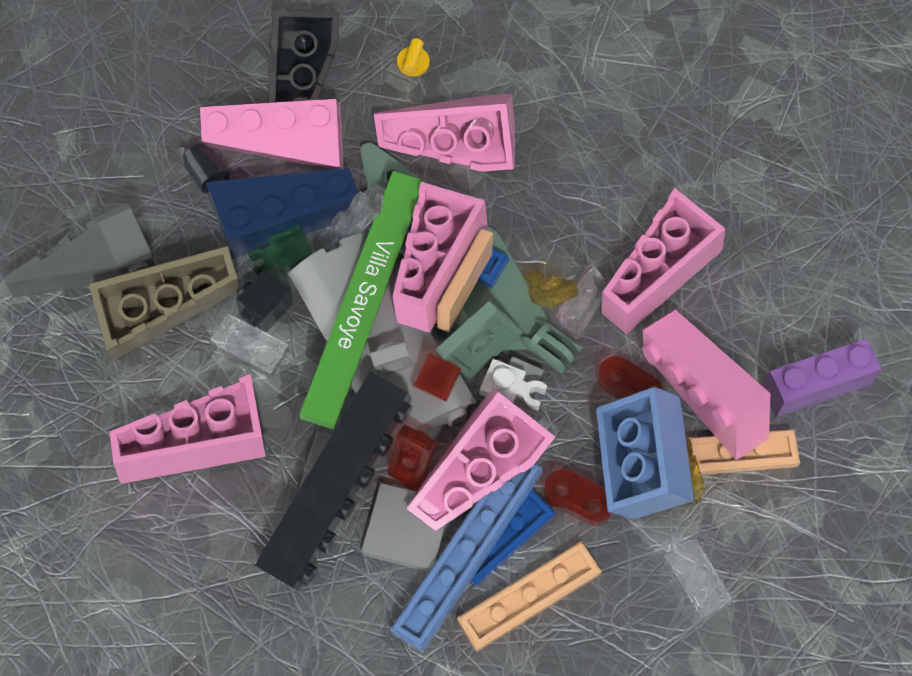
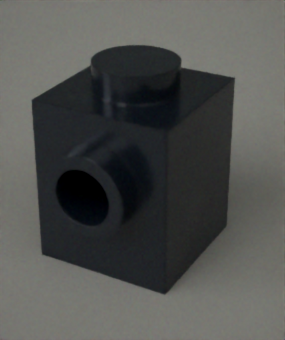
M265 269L252 282L248 281L240 288L236 299L239 318L250 328L254 329L257 326L265 333L293 304L291 289Z

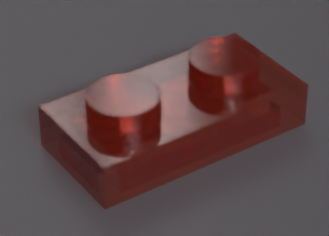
M404 424L397 434L387 475L418 491L426 480L437 441L430 438L425 432L415 430Z

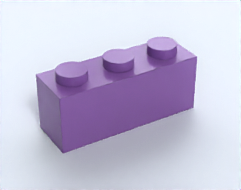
M866 338L771 370L762 386L771 393L770 406L775 417H779L870 386L882 368Z

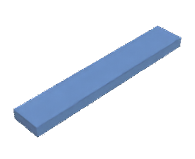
M534 464L525 472L519 473L504 483V486L495 492L492 491L475 503L390 629L394 636L422 653L425 651L542 475V467Z

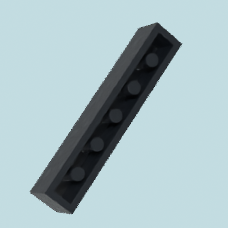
M369 372L255 566L298 591L302 585L307 587L311 583L318 570V567L315 566L316 561L322 552L327 554L337 538V534L334 533L341 519L346 521L350 517L356 506L353 498L360 487L365 489L372 480L375 469L372 468L379 455L384 457L394 441V437L391 436L393 430L398 423L403 425L409 417L413 406L409 404L412 399L408 392Z

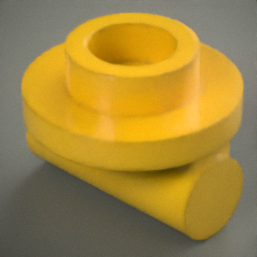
M412 39L410 46L401 50L397 56V67L406 76H421L429 68L430 58L428 53L422 49L424 45L422 40Z

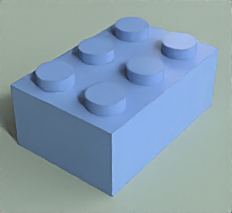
M653 387L596 408L608 512L637 519L694 501L680 396Z

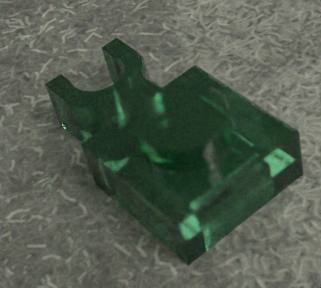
M300 225L268 238L271 245L270 248L266 250L256 249L248 253L249 258L253 262L261 258L264 259L262 265L254 268L257 275L264 269L270 272L275 265H278L281 271L285 272L296 267L312 255Z

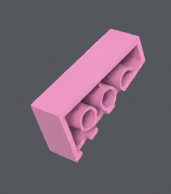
M337 99L200 107L202 142L209 147L332 170L344 168L341 106Z
M424 182L420 183L419 199L414 208L411 231L407 236L405 243L406 251L404 259L401 260L392 296L397 323L428 333L431 332L437 321L438 303L478 232L488 228L485 200Z
M674 188L663 209H660L653 218L652 225L645 235L642 234L629 258L624 260L602 293V314L627 335L722 251L726 229Z
M674 310L643 330L642 352L647 361L660 371L735 460H738L769 439L771 393L677 310Z
M251 374L239 378L238 383L224 389L222 386L209 390V395L190 403L185 400L175 404L173 410L157 416L154 413L110 431L113 464L120 484L266 457Z

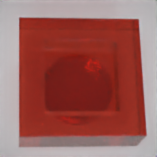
M426 353L411 386L441 401L447 402L462 368L431 353Z

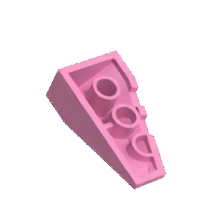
M512 93L477 96L374 114L378 147L414 156L423 155L439 159V162L447 164L452 162L468 166L470 169L480 172L515 168V120Z
M492 388L470 416L406 508L436 531L471 508L474 503L492 491L495 492L519 473H523L532 467L554 440L555 436Z

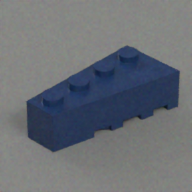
M349 168L206 182L211 205L232 259L361 216L360 195Z

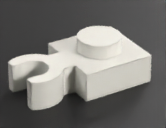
M493 359L481 385L479 395L486 397L493 388L513 404L516 399H519L527 409L538 411L541 402L532 399L530 393L538 392L545 395L547 385L537 380L525 382L526 371Z

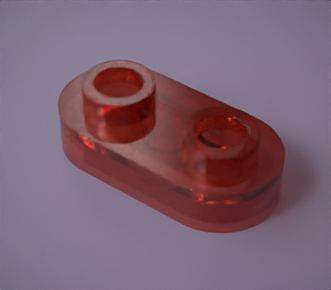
M612 356L605 359L598 370L597 380L600 387L618 400L653 387L664 390L663 385L658 379L623 357ZM617 374L621 380L614 382L610 380L609 375Z
M565 469L556 470L548 476L544 486V495L552 506L592 526L602 525L610 519L612 513L608 512L606 491L604 488ZM565 487L569 493L561 496L557 494L556 488ZM595 503L599 505L601 511L593 513L588 509V505Z

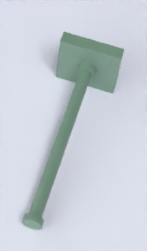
M364 193L360 195L361 212H364L373 222L378 210L375 204L376 200L371 193ZM406 240L400 252V256L403 259L406 251ZM488 301L472 317H469L462 309L455 321L459 328L435 350L446 362L471 379L522 333V330L491 301Z

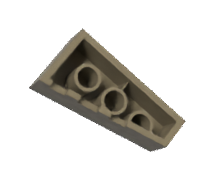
M228 246L89 284L106 350L112 362L240 290Z

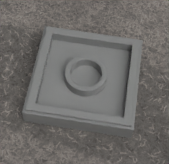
M380 483L361 555L430 572L436 563L446 524L435 531L406 508L417 492Z

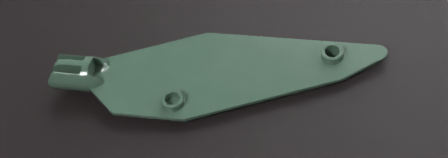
M365 143L361 146L360 152L368 190L375 198V204L378 208L392 171L423 180L375 144ZM488 226L487 231L493 233L492 248L508 255L509 262L492 289L477 281L462 309L469 317H472L488 301H491L522 330V333L502 351L529 350L562 374L566 370L564 364L570 365L575 359L571 352L579 354L583 347L548 321L500 235ZM454 322L453 327L458 329L459 326Z

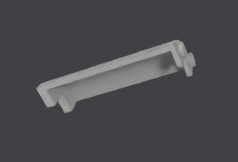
M369 232L343 238L339 241L340 246L338 248H334L327 253L324 248L320 249L288 273L326 341L329 339ZM395 266L351 386L357 394L369 372L377 375L370 353L377 351L378 347L389 342L406 343L413 367L382 376L381 378L408 392L412 399L409 403L413 406L411 413L403 425L399 423L396 425L391 434L394 437V441L390 447L409 449L423 440L421 435L430 427L442 424L454 426L465 420L468 416L466 412L477 402L458 370L446 362L435 350L442 343L433 328L428 333L397 323L392 298L399 272Z

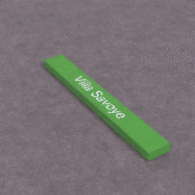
M392 171L301 409L300 419L335 430L412 223L414 208L419 199L420 183H425L426 181Z

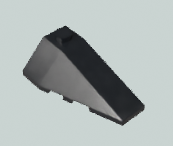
M272 9L268 103L318 100L338 48L339 12Z

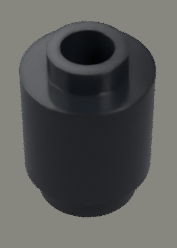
M205 143L195 144L184 153V167L202 193L208 194L206 182L229 180V171L213 148L207 147Z

